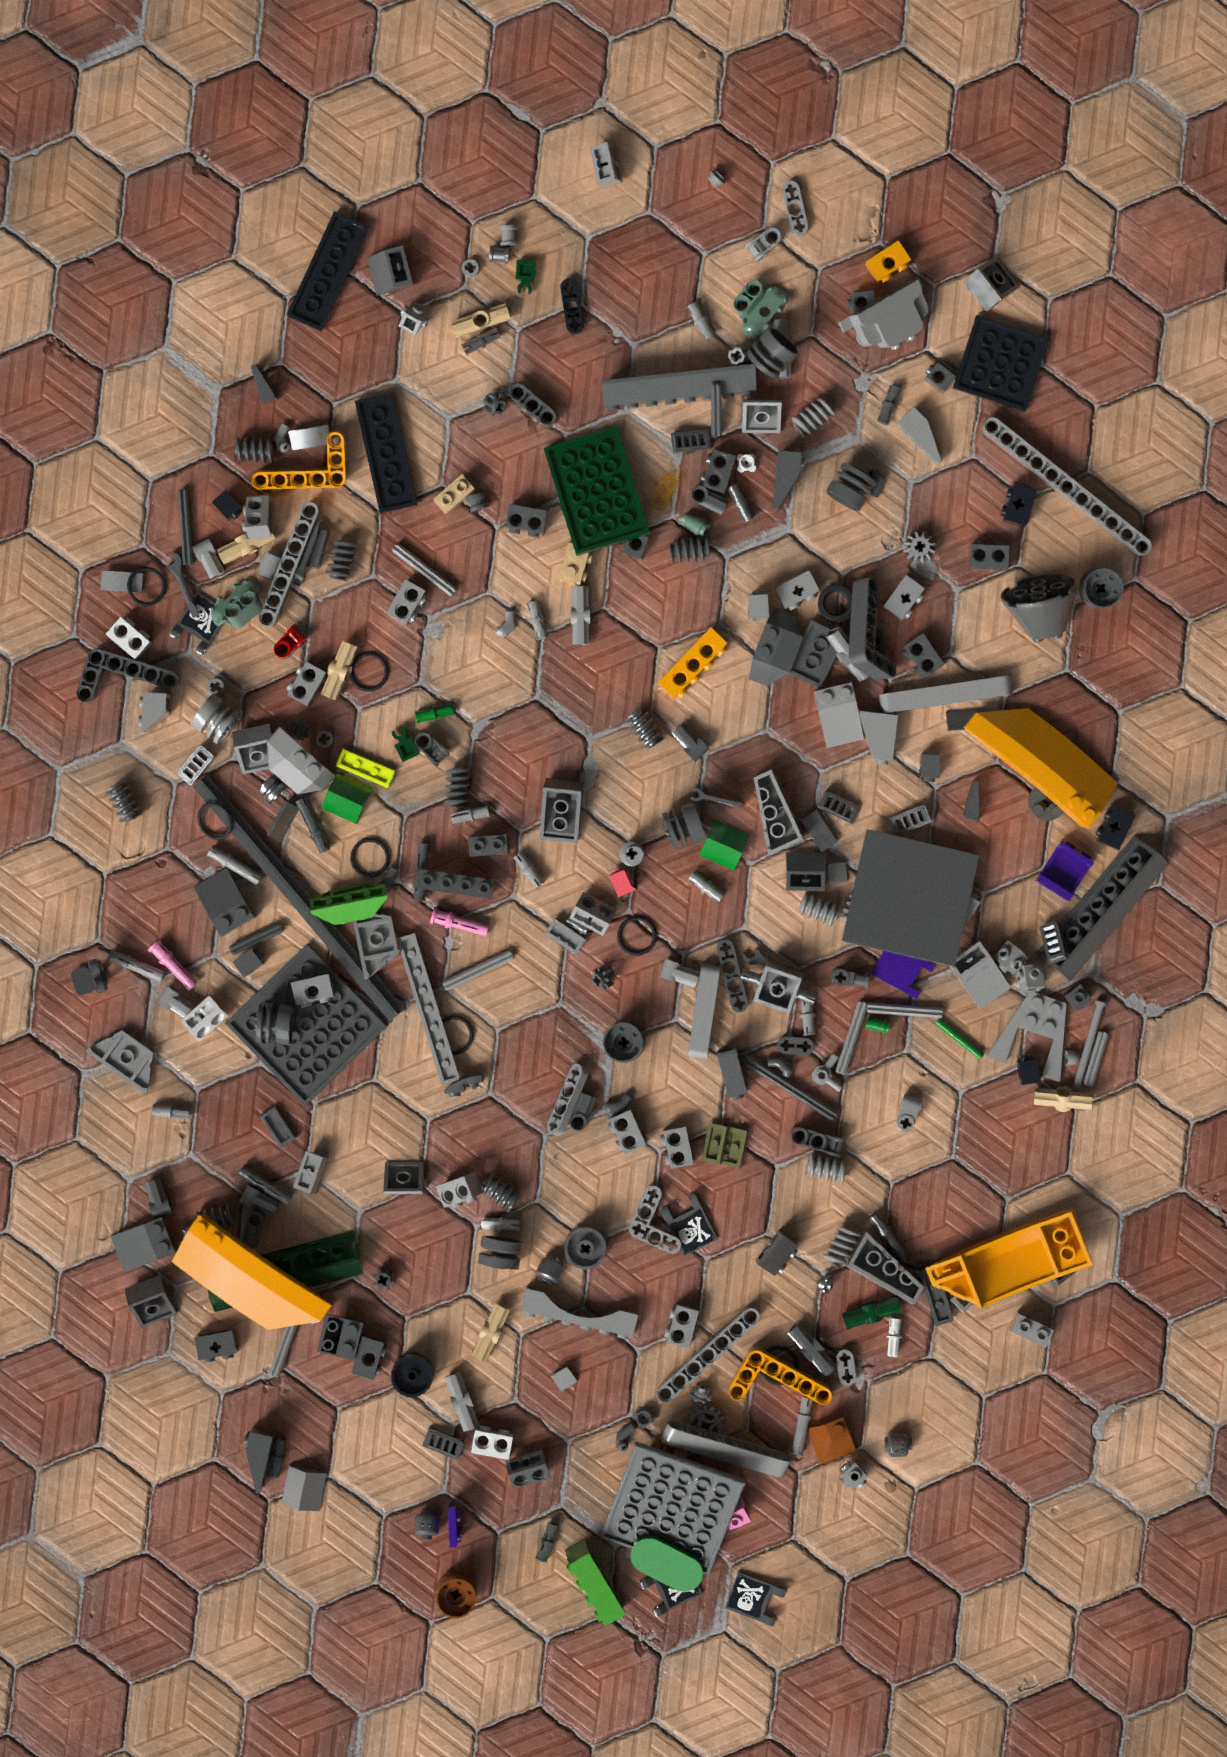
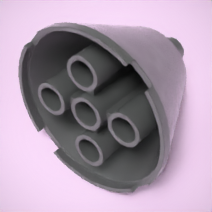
M1061 574L1038 575L1016 582L1017 586L1011 589L1007 587L1002 591L1000 595L1002 603L1026 634L1032 638L1033 642H1041L1051 637L1052 639L1063 637L1078 586L1077 580L1069 575L1068 578H1062Z

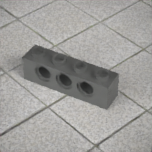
M415 869L413 888L492 899L494 880L422 869Z

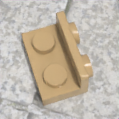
M568 542L558 580L578 586L581 585V582L585 583L588 571H585L587 563H591L593 553L589 552L576 556L573 544Z

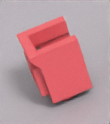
M622 867L611 871L613 875L609 877L618 897L636 890L631 886L633 882L628 871L625 872Z

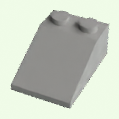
M852 682L813 692L826 748L864 740Z

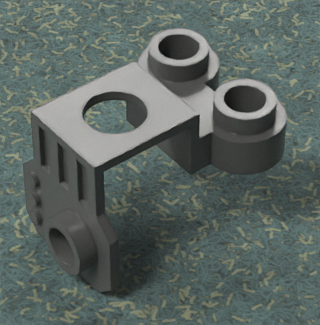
M89 960L88 965L90 969L81 967L72 971L71 979L74 990L80 996L92 993L94 988L97 994L104 993L105 990L109 989L101 960Z

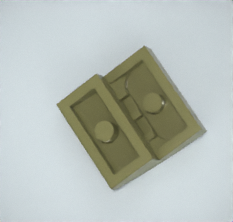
M709 1123L701 1160L742 1168L749 1131Z

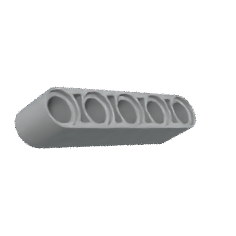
M701 963L688 1049L689 1057L707 1059L720 966Z

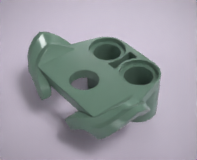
M757 280L749 281L735 298L733 305L738 316L743 321L742 330L748 338H757L771 326L769 322L777 312L781 313L788 301V293L777 286L763 287ZM753 289H760L757 294H751ZM741 304H748L747 308L743 310L739 309ZM764 307H768L771 310L770 315L767 317L760 315V310Z
M244 580L241 583L233 584L232 588L237 591L224 601L222 596H218L216 603L211 607V617L215 625L220 626L227 623L232 627L240 628L247 624L262 610V603L258 595L263 589L251 580Z

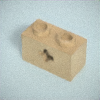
M461 474L433 500L444 514L448 516L467 497L475 492V488Z

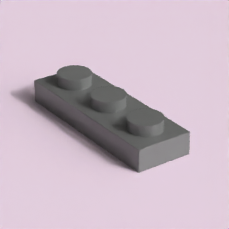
M926 1268L918 1270L935 1326L954 1321L945 1290L932 1286Z

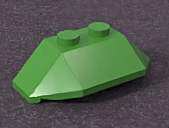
M363 883L329 890L316 898L310 899L311 914L333 925L371 918L387 899L386 885Z

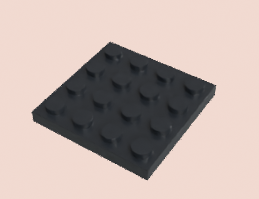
M976 315L952 389L1026 412L1049 338Z

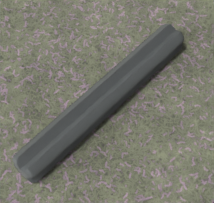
M181 489L178 490L182 559L184 565H193L189 491Z

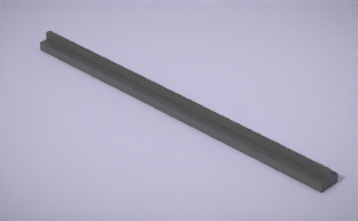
M206 775L193 786L197 793L206 803L217 802L229 811L233 823L231 833L388 1020H393L405 1009L376 974L365 980L359 953L335 925L311 914V896L210 776ZM209 806L228 828L229 822L224 811L216 806Z

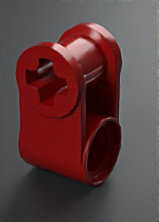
M293 624L274 645L275 655L282 660L289 658L306 642L309 636L304 635L297 628V625ZM282 645L288 647V652L285 655H280L277 652L278 648Z

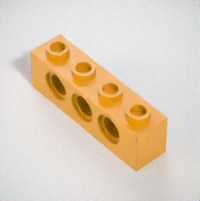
M710 628L657 684L673 699L676 697L680 699L687 692L685 688L688 684L694 685L700 678L698 674L703 669L707 671L714 664L712 662L713 658L716 655L721 657L727 650L725 647L727 642ZM704 646L712 648L713 653L710 656L702 654L701 650ZM697 660L699 668L691 670L688 666L689 661ZM679 673L684 674L686 677V681L683 684H678L675 681V676Z

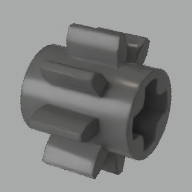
M495 391L494 394L489 393L483 400L485 405L483 409L491 416H494L495 413L501 414L506 409L505 401L507 399L498 391Z
M296 719L294 723L290 722L287 729L291 732L290 736L300 741H303L304 737L309 738L312 729L308 728L309 723Z
M602 965L593 970L592 982L596 987H601L602 990H605L614 985L615 973L613 969Z
M388 1267L385 1271L378 1268L379 1274L372 1275L373 1278H376L372 1285H378L379 1291L384 1287L389 1291V1284H395V1281L391 1280L395 1273L390 1274ZM381 1275L388 1277L387 1284L379 1281Z

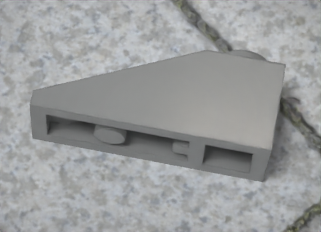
M913 407L896 426L938 466L941 463V458L928 420L926 419L927 415L920 408L916 409Z

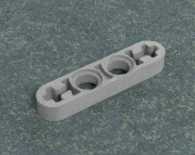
M574 1064L570 1068L547 1123V1130L550 1134L560 1136L566 1130L588 1076V1069L585 1066ZM573 1086L574 1091L569 1096V1089ZM566 1104V1110L562 1113V1106Z

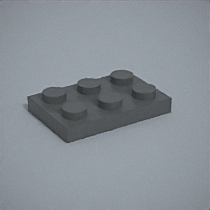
M812 620L810 621L803 635L804 638L790 675L819 689L821 688L837 653L826 638L827 633L831 629Z

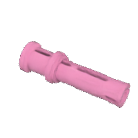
M434 907L430 924H441L445 928L455 927L485 937L489 927L486 924L454 916L453 912L447 913L437 910L436 907Z
M159 939L148 951L152 952L159 959V963L168 967L179 981L190 990L198 982L173 957V952L169 951L161 943L162 940Z

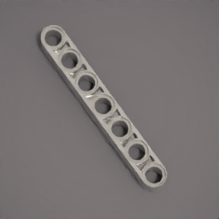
M312 502L305 503L300 510L263 603L262 610L259 613V622L267 628L275 626L294 581L295 572L319 518V508ZM308 507L315 508L316 511L313 516L309 517L306 515L305 512ZM301 525L308 526L306 534L299 533L298 529ZM296 542L300 543V551L293 552L291 549L292 545ZM288 560L294 562V567L291 570H286L284 567L285 562ZM280 578L287 580V585L284 588H279L277 585V581ZM273 596H279L280 602L276 606L270 604V599ZM268 613L272 614V622L268 624L264 623V615Z
M1009 675L879 695L881 713L887 714L1013 694Z
M753 1306L744 1308L657 1388L658 1399L663 1403L672 1401L755 1326L760 1319L757 1308ZM754 1311L756 1318L750 1321L746 1319V1313ZM740 1324L742 1326L741 1332L733 1333L731 1330L732 1326ZM726 1337L728 1343L725 1346H719L717 1344L718 1338ZM711 1350L714 1355L710 1359H705L703 1352ZM695 1362L700 1366L698 1371L692 1372L689 1370L688 1367L691 1363ZM679 1375L685 1378V1382L681 1385L674 1382L675 1377ZM667 1388L671 1391L669 1397L664 1398L660 1395V1391Z
M674 1420L668 1421L661 1440L669 1446L776 1477H783L791 1462V1457L784 1452Z

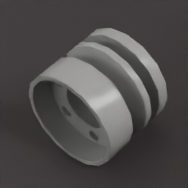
M213 693L198 710L190 725L200 733L208 727L210 730L208 731L207 738H212L216 733L213 742L218 745L234 729L241 713L235 710L229 715L233 707L229 705L222 710L224 700Z

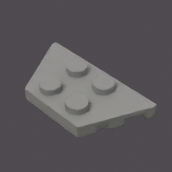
M375 913L371 918L353 921L365 980L369 979L399 955L391 916Z
M124 1030L86 1049V1052L141 1092L147 1094L154 1057L152 1050Z

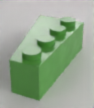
M583 1539L565 1549L568 1560L566 1567L571 1576L575 1574L578 1579L576 1584L580 1591L584 1590L587 1594L585 1599L589 1606L593 1605L596 1609L594 1613L598 1621H603L605 1626L625 1616L622 1603L612 1586L608 1585L609 1581L603 1570H599L600 1567L593 1553L590 1554L587 1541Z

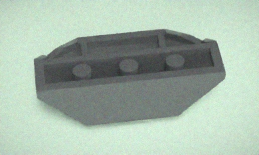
M775 607L765 624L753 656L749 680L768 686L791 673L804 638L793 613Z

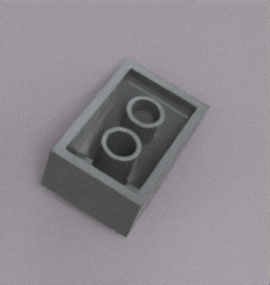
M778 451L773 513H777L798 478L800 471L803 472L805 458L801 457L802 452Z
M553 778L545 779L540 839L578 843L584 782Z
M228 868L194 887L221 937L256 918Z
M165 1216L110 1236L124 1272L165 1258L178 1251Z
M253 1427L245 1435L243 1445L247 1446L246 1455L255 1492L260 1494L264 1487L276 1431Z

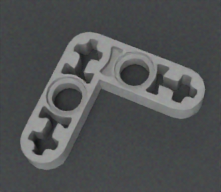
M655 1185L649 1186L645 1190L629 1227V1232L634 1238L667 1253L675 1254L682 1248L681 1240L650 1225L663 1193L660 1187ZM654 1189H656L658 1198L654 1197L651 1202L655 1203V1206L653 1207L649 1203H644L645 1199L649 1201L651 1198L649 1191H653ZM648 1206L651 1209L649 1217L641 1215L642 1207ZM640 1224L642 1230L647 1231V1227L651 1230L647 1233L645 1239L643 1238L645 1234L642 1232L635 1234L636 1230L633 1227ZM653 1232H658L661 1235L658 1243H654L650 1239V1235ZM665 1235L668 1236L667 1241L673 1242L675 1240L678 1248L670 1250V1245L666 1243L662 1247L661 1244L664 1241Z

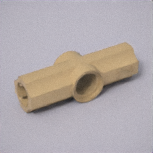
M506 303L484 311H477L472 315L452 321L451 323L456 338L479 330H486L488 327L511 320ZM479 316H483L486 318V322L483 325H478L476 319Z
M273 532L271 537L249 539L247 533L237 537L235 541L217 549V552L225 565L242 556L246 557L253 554L258 548L276 539Z
M342 641L336 658L331 661L328 667V677L322 689V695L334 700L338 699L344 682L351 675V665L359 647Z
M1066 1086L1058 1087L1056 1090L1035 1088L1034 1105L1052 1106L1060 1112L1070 1111L1071 1108L1092 1110L1093 1093L1073 1092L1071 1088Z
M495 1303L488 1320L485 1321L479 1340L471 1356L480 1361L487 1362L494 1344L497 1343L502 1333V1327L510 1313L509 1308Z

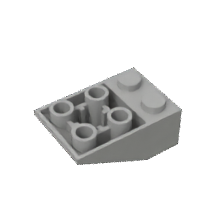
M980 941L975 942L958 954L955 967H950L979 1010L1011 988Z

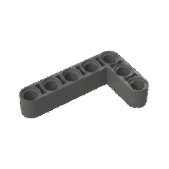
M870 576L853 582L849 661L852 666L875 681L895 677L896 667L893 661L875 650L878 583L875 577Z
M92 649L88 653L76 696L83 703H92L96 698L104 669L172 690L179 687L180 677L172 671L101 649ZM96 653H101L102 660L99 663L93 661V656ZM118 658L120 666L113 669L111 662L113 659ZM132 664H137L139 667L136 674L130 673L129 669ZM150 670H156L157 677L154 680L148 678ZM90 671H95L96 673L94 681H89L87 678ZM173 675L175 683L168 686L166 679L168 676ZM85 689H89L91 696L84 700L82 692Z

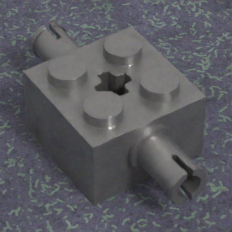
M770 961L766 962L763 973L758 974L744 968L740 980L755 984L758 987L754 996V1002L789 1014L794 1000L798 999L813 1005L817 993L801 988L802 972ZM777 984L781 985L779 990L776 989Z

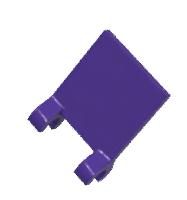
M884 951L871 974L917 999L920 992L911 987L922 967L932 972L935 965L928 961Z

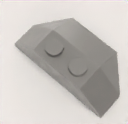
M280 727L267 740L269 770L297 794L323 790L335 777L330 770Z

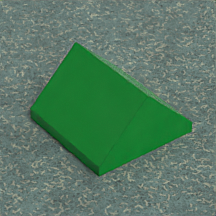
M337 773L327 791L321 808L357 824L372 789Z
M714 820L699 856L735 870L749 835Z

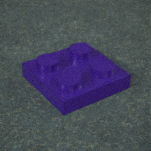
M457 1502L449 1503L448 1507L449 1548L457 1547L458 1542H461L462 1527H458V1523L461 1522V1507L458 1508Z

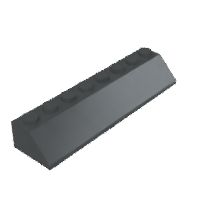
M755 364L602 380L604 409L608 408V411L620 410L619 407L627 406V409L639 408L638 405L646 404V407L658 406L657 403L665 402V405L677 404V401L684 400V403L696 402L698 398H703V401H710L712 382L721 383L723 399L734 398L735 394H741L742 397L752 396L753 392L757 391Z
M1133 836L1060 924L1063 927L1067 959L1050 966L1067 980L1071 981L1169 863L1157 851ZM1043 944L1036 954L1048 964ZM1057 951V952H1055V953H1052V955H1055V954H1058V953H1061V952H1060V951Z

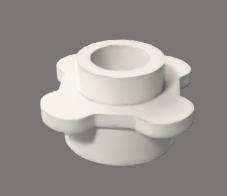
M739 454L737 456L739 461L737 470L740 473L744 471L754 472L756 470L754 465L755 454Z

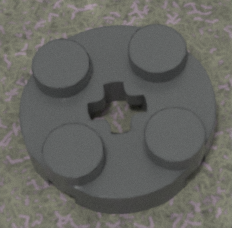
M1035 787L1028 797V807L1032 814L1042 821H1052L1059 818L1064 811L1054 802L1049 804V807H1045L1046 805L1042 803V800L1046 799V795Z

